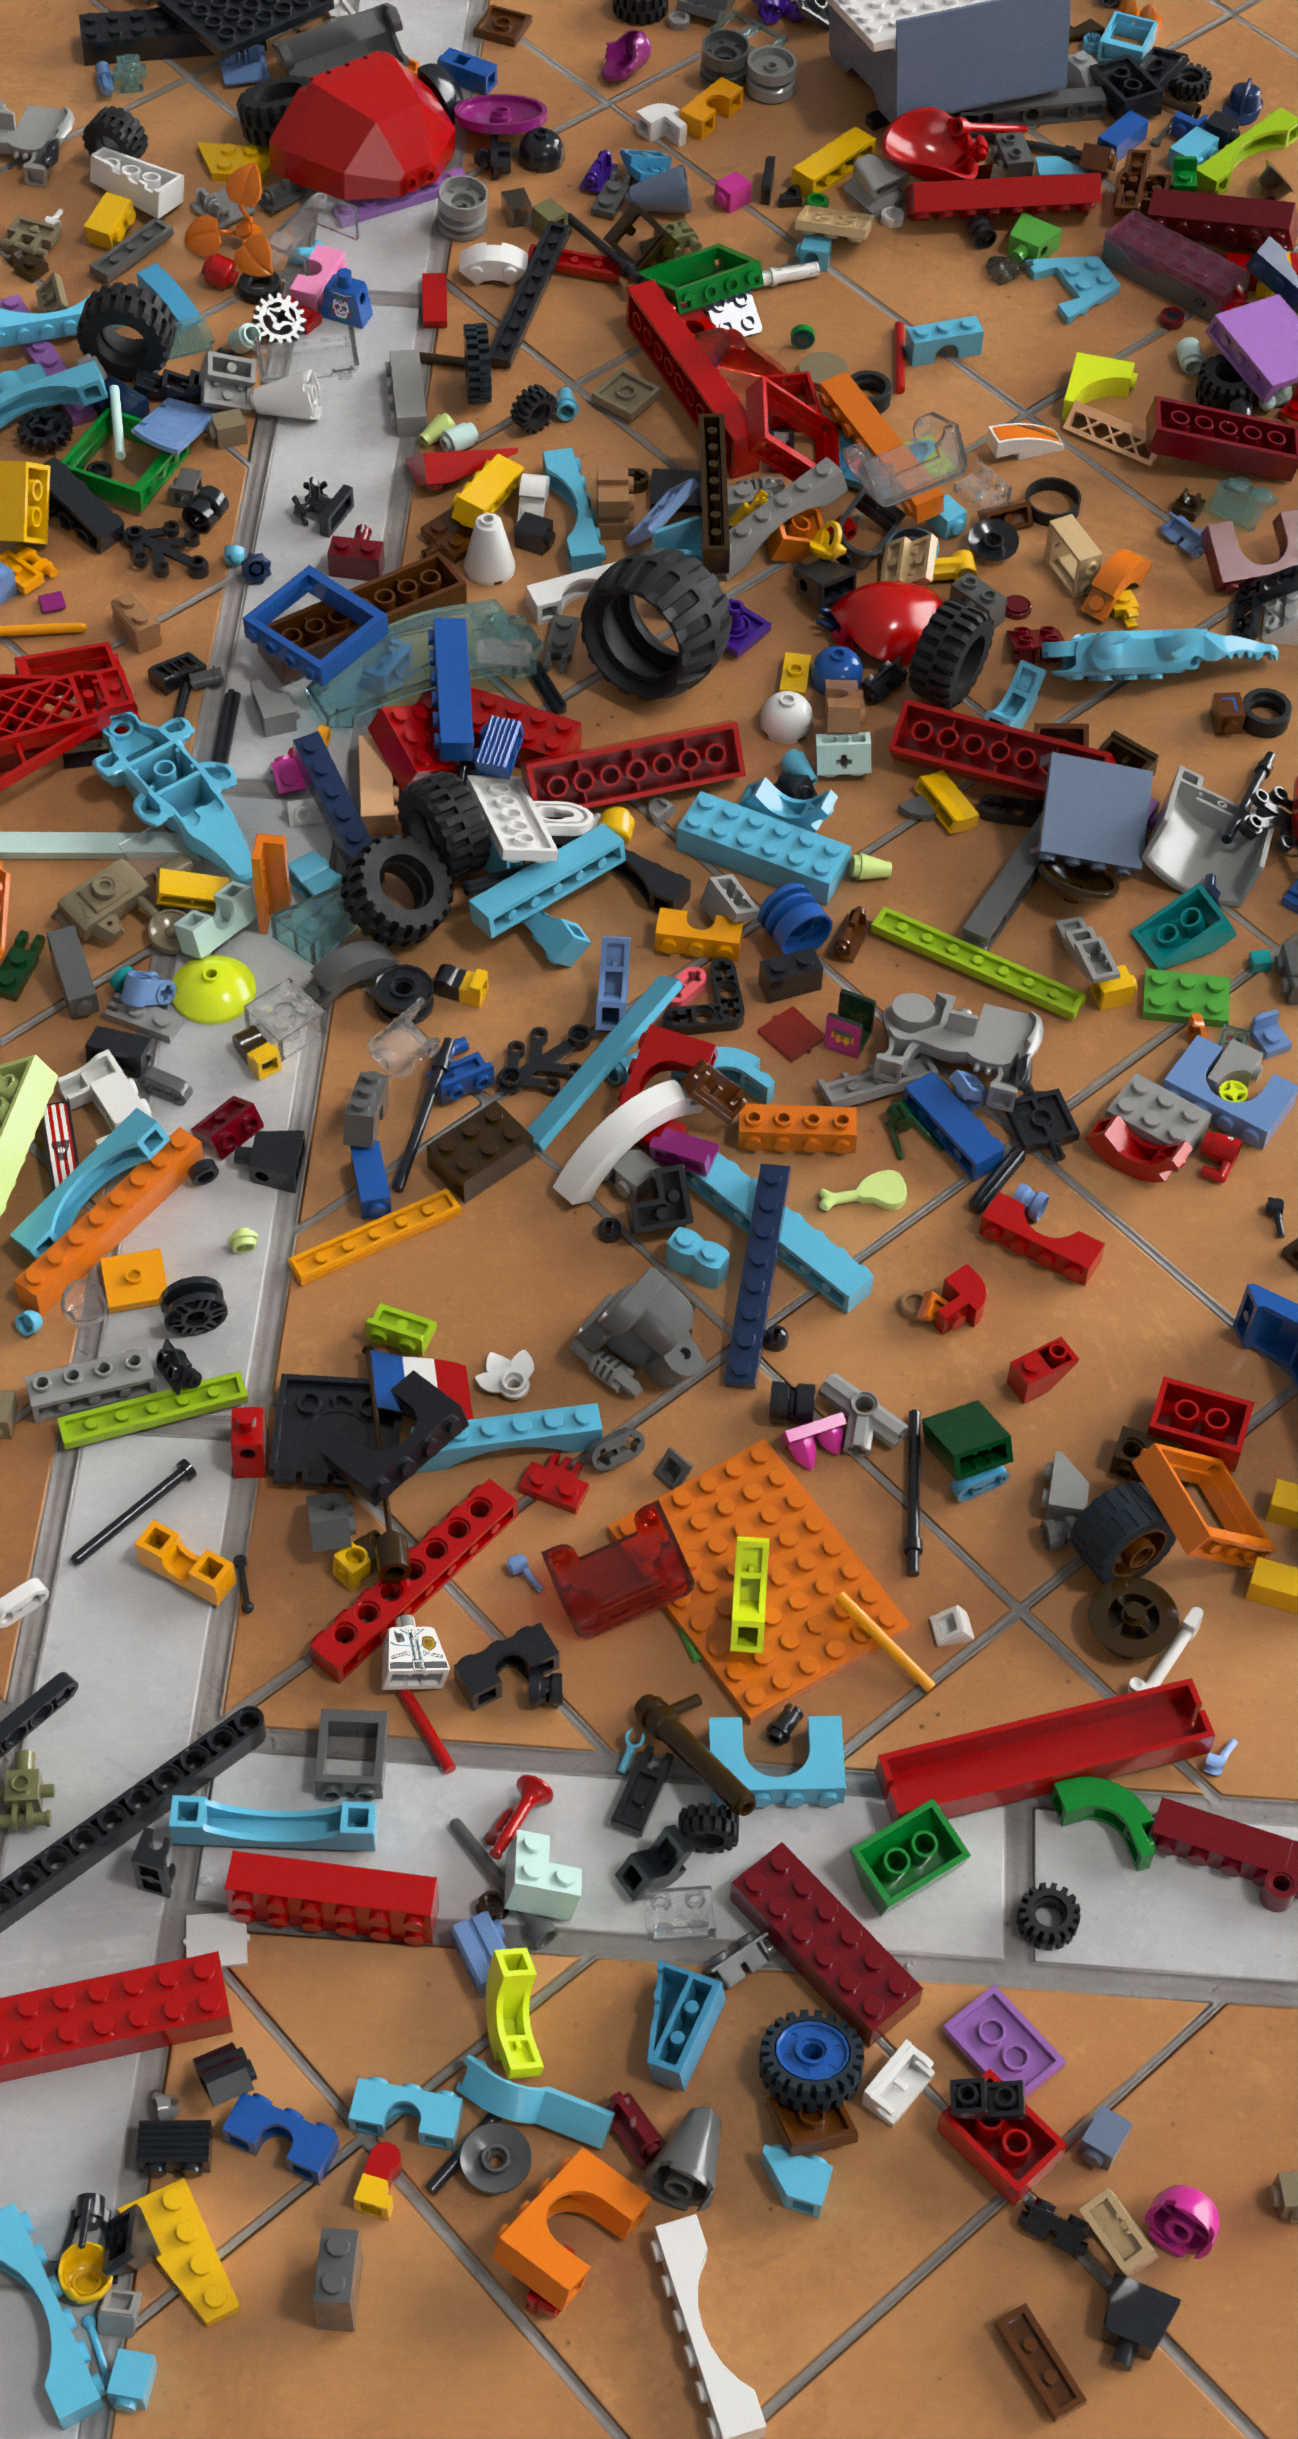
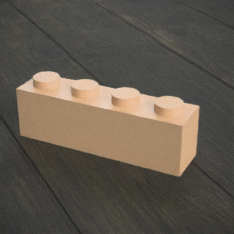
M359 735L361 819L369 835L395 834V822H399V810L397 806H394V802L399 801V785H393V782H396L372 736Z

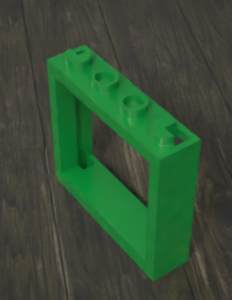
M719 243L638 271L643 275L641 283L654 279L659 288L664 290L669 302L674 304L679 315L764 285L761 262ZM715 260L719 261L718 265L715 264ZM724 270L723 272H720V273H717V274H714V275L705 277V278H703V279H700V280H697V281L688 283V284H686V285L677 287V286H679V285H681V284H684V283H687V282H690V281L699 279V278H701V277H704V276H707V275L716 273V272H718V271ZM681 301L687 302V307L682 308Z
M107 407L60 462L66 464L70 468L71 473L79 480L84 481L96 497L142 513L188 457L189 445L178 455L162 450L161 454L134 486L82 470L113 434L111 408ZM121 412L124 438L156 448L131 433V430L143 419Z

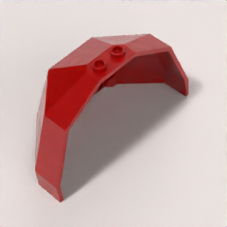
M377 50L363 56V58L360 57L347 62L345 66L340 65L327 70L326 73L322 72L309 78L308 86L297 90L269 139L270 170L283 179H290L292 183L342 200L401 197L438 180L455 155V127L433 91L394 56L386 51L381 53Z

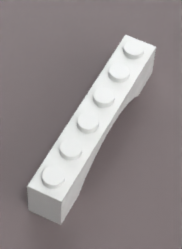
M697 2214L655 2226L654 2240L650 2241L652 2255L655 2263L662 2262L665 2275L661 2276L662 2286L667 2298L673 2296L676 2310L672 2311L673 2320L677 2332L684 2331L688 2345L683 2346L689 2368H696L699 2381L695 2382L699 2401L701 2404L707 2403L711 2417L706 2418L711 2438L760 2439L765 2437L766 2423L755 2390L739 2380L722 2363L711 2347L702 2326L698 2308V2286L706 2263L708 2248Z

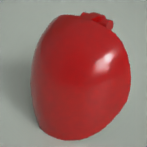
M922 107L900 115L888 126L882 138L881 149L884 156L896 167L922 181L971 180L978 174L979 162L987 158L988 143L983 135L976 136V142L974 143L969 132L963 137L952 136L949 132V123L953 118L952 116L937 108Z
M882 581L866 584L849 591L832 605L831 612L841 625V630L835 629L831 633V637L835 640V646L847 647L855 653L854 642L866 653L885 662L890 660L893 662L901 656L897 664H911L912 655L916 650V644L918 639L920 640L924 627L927 626L932 614H935L936 609L943 605V603L933 590L910 582Z

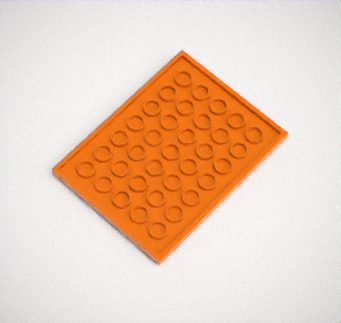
M765 1438L607 1526V1533L673 1622L678 1624L692 1642L697 1653L699 1652L702 1656L704 1664L750 1725L882 1648L835 1601L843 1591L893 1641L910 1631L911 1624ZM737 1536L769 1538L763 1653L730 1651Z

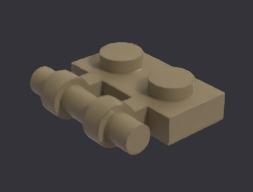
M18 215L7 229L8 237L11 239L2 238L0 246L7 249L11 245H15L24 254L32 253L39 258L46 259L48 250L42 247L52 249L62 236V229L60 226Z

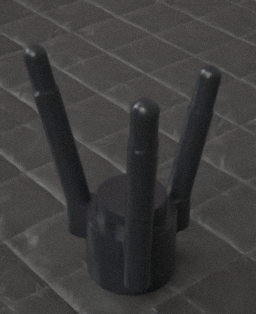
M83 2193L77 2196L76 2208L71 2210L70 2224L55 2270L56 2275H58L61 2254L72 2245L77 2227L80 2229L78 2241L80 2249L85 2247L88 2231L97 2230L99 2224H102L104 2240L106 2241L108 2221L111 2220V2210L105 2209L106 2199L104 2196L97 2193ZM118 2275L113 2277L112 2284L115 2285L118 2283Z

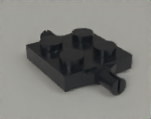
M1030 1083L1027 1088L1022 1090L1023 1095L1015 1099L1013 1111H1005L1022 1150L1027 1153L1048 1148L1055 1162H1058V1160L1062 1161L1066 1155L1060 1145L1079 1140V1129L1059 1088L1049 1091H1035Z

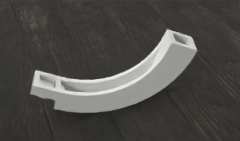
M675 1080L666 1081L644 1090L621 1105L597 1126L567 1162L553 1188L572 1205L590 1202L613 1166L641 1138L669 1120L702 1113L705 1107L690 1097L684 1087Z

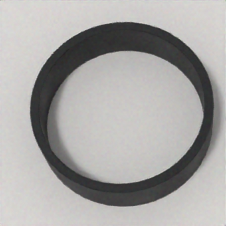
M1046 477L1038 479L1028 486L1025 494L1026 500H1029L1032 495L1038 492L1051 490L1068 495L1076 504L1068 512L1051 514L1037 509L1030 502L1033 521L1037 524L1049 527V521L1070 514H1073L1075 518L1078 517L1081 494L1078 488L1071 482L1061 478Z

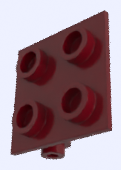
M1042 626L1040 629L1030 630L1027 627H1016L1014 630H1007V635L1015 650H1017L1012 651V661H1017L1018 664L1020 660L1031 663V656L1033 663H1037L1039 649L1041 663H1045V658H1042V642L1065 641L1059 629L1053 626ZM1062 657L1046 658L1047 663L1063 660Z

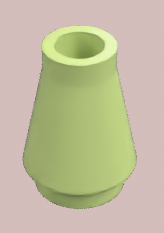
M447 413L437 414L425 430L418 435V438L428 448L430 445L440 441L442 431L456 426L455 422Z
M863 853L852 855L850 861L851 877H856L857 880L890 878L892 872L891 861H884Z

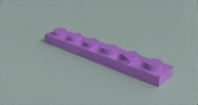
M462 167L454 168L443 172L436 182L401 197L345 201L333 206V214L342 227L353 225L438 199L439 186L444 180L453 176L468 175Z

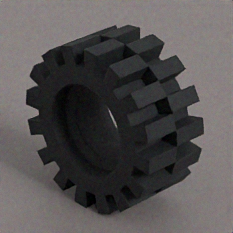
M1191 62L1189 65L1186 64L1169 82L1168 91L1171 92V96H1176L1178 101L1183 99L1182 102L1184 103L1187 100H1190V102L1205 100L1209 95L1212 80L1211 72L1207 71L1205 66L1201 68V64L1194 66V63Z
M534 384V387L532 385L528 386V390L523 389L521 396H516L517 402L512 403L514 409L510 410L513 422L528 434H536L538 430L540 432L544 430L543 426L550 424L548 421L554 419L553 413H556L558 409L555 407L558 405L556 398L543 386Z
M698 1803L697 1807L691 1804L688 1805V1808L684 1807L679 1812L678 1829L690 1846L695 1849V1852L701 1853L703 1850L707 1851V1854H713V1851L724 1853V1849L730 1851L738 1845L739 1815L734 1814L723 1804L719 1807L716 1806V1803H710V1806Z
M1046 1882L1040 1883L1038 1889H1036L1035 1885L1029 1888L1028 1894L1025 1892L1019 1905L1016 1920L1017 1924H1020L1018 1928L1020 1935L1026 1934L1024 1940L1028 1944L1034 1940V1947L1040 1949L1041 1944L1046 1945V1951H1052L1053 1945H1056L1057 1950L1063 1948L1064 1942L1068 1945L1072 1941L1081 1918V1914H1079L1080 1904H1075L1076 1897L1074 1894L1067 1896L1068 1889L1063 1886L1061 1891L1056 1890L1057 1883H1051L1050 1888H1046ZM1043 1906L1055 1908L1061 1914L1062 1921L1055 1927L1042 1925L1036 1918V1911Z

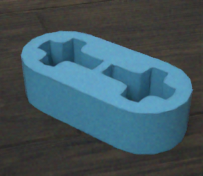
M1004 1465L959 1481L954 1479L950 1484V1489L959 1502H965L1000 1487L1008 1480L1009 1473Z

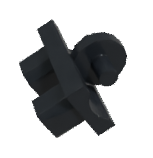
M491 135V150L483 147L477 149L474 153L476 165L482 168L491 166V181H498V174H511V142H498V135Z

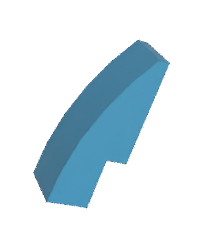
M157 263L137 273L138 288L142 289L145 287L150 290L151 294H157L161 297L162 303L168 305L171 310L170 314H173L175 318V326L183 333L203 323L202 316L185 292Z

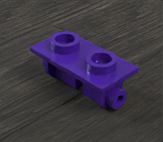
M603 150L599 152L598 159H595L580 183V189L600 194L605 183L610 179L611 172L614 168L618 167V164L612 163L610 151Z

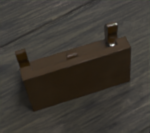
M1115 730L1098 749L1112 753L1115 764L1153 771V776L1156 773L1159 755Z

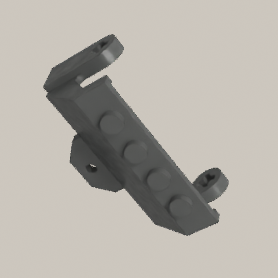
M384 3L353 15L349 14L313 25L307 31L272 43L278 65L286 71L288 77L292 75L301 77L303 75L310 78L322 72L326 73L327 70L337 66H345V63L360 57L363 58V56L377 50L381 53L386 51L405 67L410 65L408 56L403 53L395 33L403 30L400 15L396 7L389 3Z

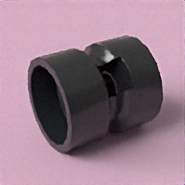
M205 485L183 509L182 518L191 530H195L199 534H206L226 513L229 508V501L218 488Z
M772 1381L769 1421L786 1422L789 1417H792L795 1423L808 1424L813 1422L816 1384L798 1383L795 1388H792L789 1382Z

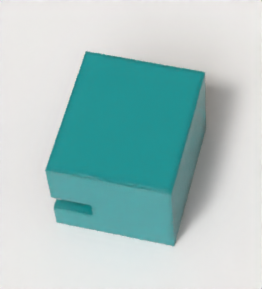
M1269 949L1249 952L1247 961L1251 973L1271 971L1273 960Z

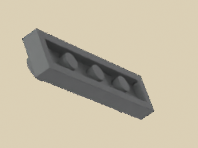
M154 218L90 264V273L109 283L174 235L173 227Z

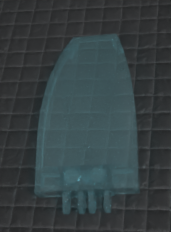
M496 599L436 608L389 624L388 635L324 687L312 681L306 687L305 696L323 725L331 728H354V719L362 714L409 696L435 689V687L430 686V670H434V666H429V649H433V646L428 645V629H433L434 618H466L470 680L509 673L512 679L536 675L539 660L536 655L544 650V643L542 640L537 639V633L526 622L527 620L524 615L509 616Z

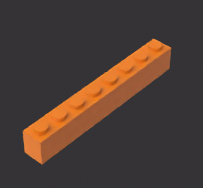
M847 371L820 382L818 398L821 406L828 409L833 421L839 423L842 427L845 437L853 441L857 452L863 454L870 469H874L881 483L888 486L894 500H899L905 514L911 516L916 524H919L943 513L944 494Z
M181 1127L177 1128L169 1136L171 1140L150 1161L141 1163L134 1168L14 1280L18 1301L30 1310L38 1312L41 1316L44 1315L100 1262V1258H104L189 1178V1168L196 1162L204 1159L202 1141Z

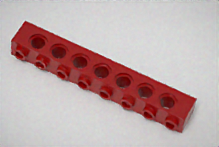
M490 1478L483 1485L474 1487L469 1493L468 1498L460 1506H454L441 1524L431 1527L425 1534L424 1539L416 1547L412 1546L408 1549L411 1569L410 1576H418L419 1578L415 1580L406 1578L395 1583L385 1582L379 1578V1581L371 1589L366 1588L358 1596L357 1601L348 1610H342L329 1628L318 1632L313 1637L310 1644L311 1661L340 1684L383 1644L388 1629L396 1627V1618L401 1615L415 1614L518 1517L517 1500ZM476 1514H483V1515H485V1516L478 1518V1517H475L474 1515H476ZM456 1534L463 1535L461 1538H453L452 1536ZM432 1555H440V1556H442V1557H440V1558H438V1559H432V1558H430V1556H432ZM391 1596L397 1598V1599H395V1600H393V1601H387V1600H385V1598L391 1597ZM364 1618H374L371 1622L362 1621ZM342 1639L352 1640L346 1644L339 1643Z

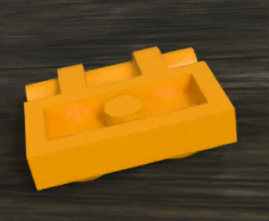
M19 544L16 547V554L9 549L0 554V561L14 571L17 590L24 595L45 582L44 575L54 578L58 574V569L53 567V563L47 558L38 556L37 551L30 546L26 547L23 544Z

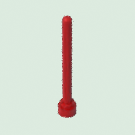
M954 117L949 123V132L955 137H963L968 132L1003 134L1023 132L1025 134L1028 131L1026 125L973 123L964 117Z

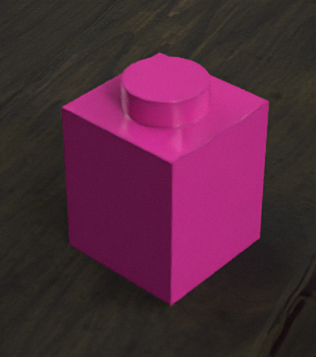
M735 171L715 182L714 202L730 214L751 202L752 183Z

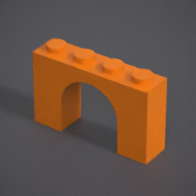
M584 2147L573 2158L569 2155L563 2160L557 2170V2176L553 2180L548 2177L539 2187L536 2193L537 2197L532 2202L526 2200L516 2213V2220L511 2225L505 2223L494 2238V2242L497 2245L492 2259L561 2312L583 2289L591 2267L555 2240L549 2231L547 2220L563 2212L581 2213L591 2217L622 2241H625L644 2220L652 2197Z

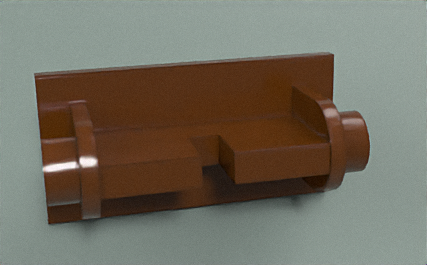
M858 906L852 909L850 914H846L827 951V955L850 963L854 962L873 923L866 920V910L863 907Z

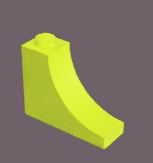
M1077 352L1064 399L1061 419H1067L1075 400L1086 404L1103 397L1128 398L1130 388H1135L1138 373H1133L1135 362Z

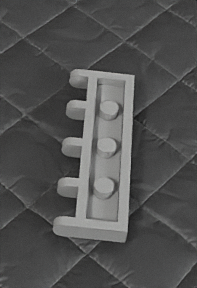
M921 1053L908 1064L907 1070L901 1073L900 1081L897 1084L875 1079L873 1077L874 1064L867 1066V1072L850 1076L846 1071L840 1073L841 1079L826 1083L821 1078L816 1080V1084L828 1106L848 1107L904 1091L905 1086L932 1071L939 1078V1071L930 1057Z

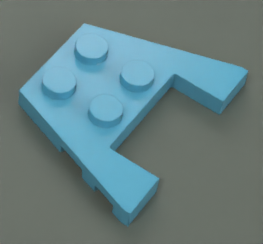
M1099 256L1024 260L1023 268L1033 281L1056 275L1074 298L1073 300L1059 303L1057 306V313L1067 325L1074 322L1076 316L1087 314L1089 308L1095 304L1099 306L1120 293L1121 284Z

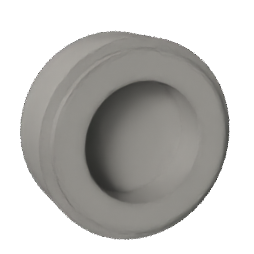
M680 10L673 11L668 14L667 25L671 30L684 31L690 26V16Z

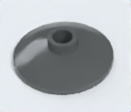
M489 2123L475 2129L464 2141L460 2153V2165L467 2181L474 2188L489 2194H502L518 2187L526 2179L532 2163L531 2148L526 2137L518 2129L504 2123ZM494 2158H499L503 2162L498 2168L492 2167L489 2163Z

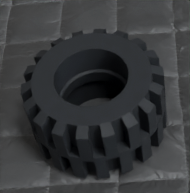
M612 0V8L616 17L626 23L629 22L633 25L653 24L655 21H660L662 17L666 16L668 0Z
M106 106L84 128L82 136L85 142L84 147L89 151L90 157L94 152L102 147H106L140 159L148 148V137L144 134V127L139 124L140 121L137 118L135 119L129 111L125 112L120 107L117 109L115 106H110L109 108Z
M1216 354L1215 357L1211 356L1202 363L1195 392L1199 405L1228 411L1229 404L1232 401L1243 398L1248 400V403L1252 405V409L1255 407L1257 402L1256 394L1224 355Z

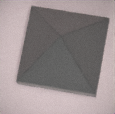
M670 1447L667 1449L654 1473L674 1489L684 1483L693 1466Z

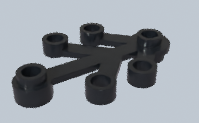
M174 520L166 521L163 527L145 529L142 526L133 525L126 528L122 534L124 543L133 549L132 559L135 567L144 568L149 563L148 554L143 551V547L145 546L152 550L154 575L158 578H165L170 573L169 564L164 560V556L187 566L189 576L193 579H203L209 574L208 561L203 556L195 555L191 557L174 549L181 547L194 548L200 545V534L195 530L187 531L184 537L173 538L180 533L179 524ZM164 536H167V537H169V538H173V539H166V540H159V541L153 539V538L164 537Z
M1276 786L1269 795L1265 790L1257 789L1250 796L1251 802L1256 807L1263 808L1274 816L1260 818L1256 814L1247 815L1238 824L1239 832L1245 838L1253 840L1264 829L1282 827L1280 838L1276 841V846L1282 853H1288L1295 847V844L1298 847L1297 838L1295 837V840L1292 838V813L1289 814L1277 805H1282L1292 812L1293 801L1288 798L1287 791L1281 786Z
M576 1024L569 1029L567 1040L542 1054L543 1046L548 1042V1032L543 1027L533 1028L531 1031L532 1045L529 1063L519 1068V1061L525 1056V1045L517 1040L508 1044V1065L498 1073L496 1077L497 1087L502 1092L510 1094L517 1093L523 1088L543 1090L544 1094L549 1097L556 1096L560 1092L559 1079L556 1077L541 1079L529 1076L534 1073L566 1076V1079L569 1081L574 1075L570 1072H577L581 1065L578 1063L560 1064L553 1062L574 1049L578 1051L586 1049L591 1043V1030L586 1025ZM541 1035V1036H543V1037H542V1038H537V1037H535V1036ZM519 1049L520 1051L514 1052L512 1050ZM554 1085L556 1087L548 1088L547 1086Z

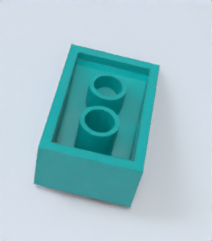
M1200 882L1130 931L1158 970H1164L1212 953L1237 936L1229 919Z

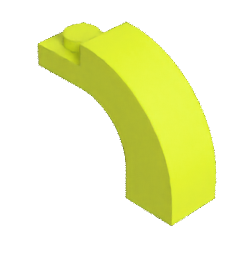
M737 1536L730 1651L763 1653L769 1538Z
M527 1948L494 1950L487 1976L486 2020L490 2046L494 2060H501L508 2079L541 2076L544 2069L530 2025V1995L537 1973Z

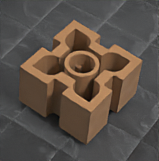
M597 466V519L601 540H625L629 534V529H634V513H629V511L634 510V494H629V492L634 491L633 476H628V466Z

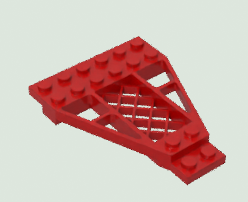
M121 664L97 671H76L61 676L0 674V687H13L5 690L0 689V757L17 754L21 765L0 777V792L111 725V716L137 710ZM64 695L61 699L56 697V696ZM46 703L55 706L51 712L43 709ZM63 709L72 712L68 718L60 715ZM20 710L28 713L25 718L18 717L16 714ZM36 716L45 719L41 725L33 722ZM10 723L18 726L14 732L6 729ZM53 744L29 760H25L24 751Z

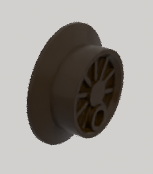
M1120 1577L1103 1584L1094 1593L1089 1604L1088 1621L1094 1636L1110 1652L1126 1659H1139L1159 1654L1172 1643L1179 1627V1614L1171 1596L1156 1583L1139 1577Z

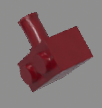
M362 524L356 527L354 538L333 535L327 553L329 576L370 581L382 576L385 566L384 542L369 540L372 529L365 525L363 532H361Z

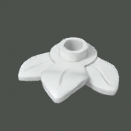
M526 1350L518 1352L512 1361L490 1352L486 1362L487 1372L477 1375L475 1379L481 1389L486 1392L501 1393L507 1399L518 1400L525 1397L529 1392L530 1383L528 1379L534 1372V1363ZM516 1385V1386H518V1387H517V1388H511L510 1386Z

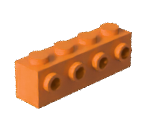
M745 1104L744 1108L739 1112L738 1149L749 1151L855 1153L857 1107Z

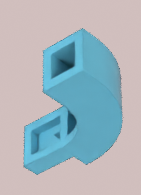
M1020 660L1006 695L994 710H987L984 720L1022 729L1038 701L1039 695L1037 694L1047 671L1024 660Z
M764 777L746 787L738 805L808 831L817 832L822 821L833 813V805L838 796L830 789L811 799H794L780 792Z
M717 1047L718 1057L714 1068L761 1103L769 1104L774 1099L775 1081L769 1074L760 1071L761 1059L741 1049ZM671 1071L670 1080H675L682 1086L680 1082L687 1074Z

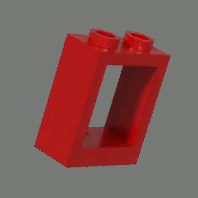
M809 371L765 375L766 378L793 396L803 395L808 406L820 414L822 413ZM768 410L769 428L794 429V433L801 432Z

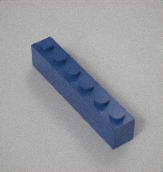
M434 618L433 629H428V645L433 646V649H429V666H434V670H430V686L435 687V691H431V707H436L437 712L432 714L433 728H438V733H434V749H439V761H472L474 734L466 618Z

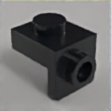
M785 773L774 784L780 792L794 799L807 800L818 796L809 775Z

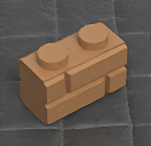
M131 591L111 601L114 623L139 654L157 648L162 644L159 622L152 616L135 592Z

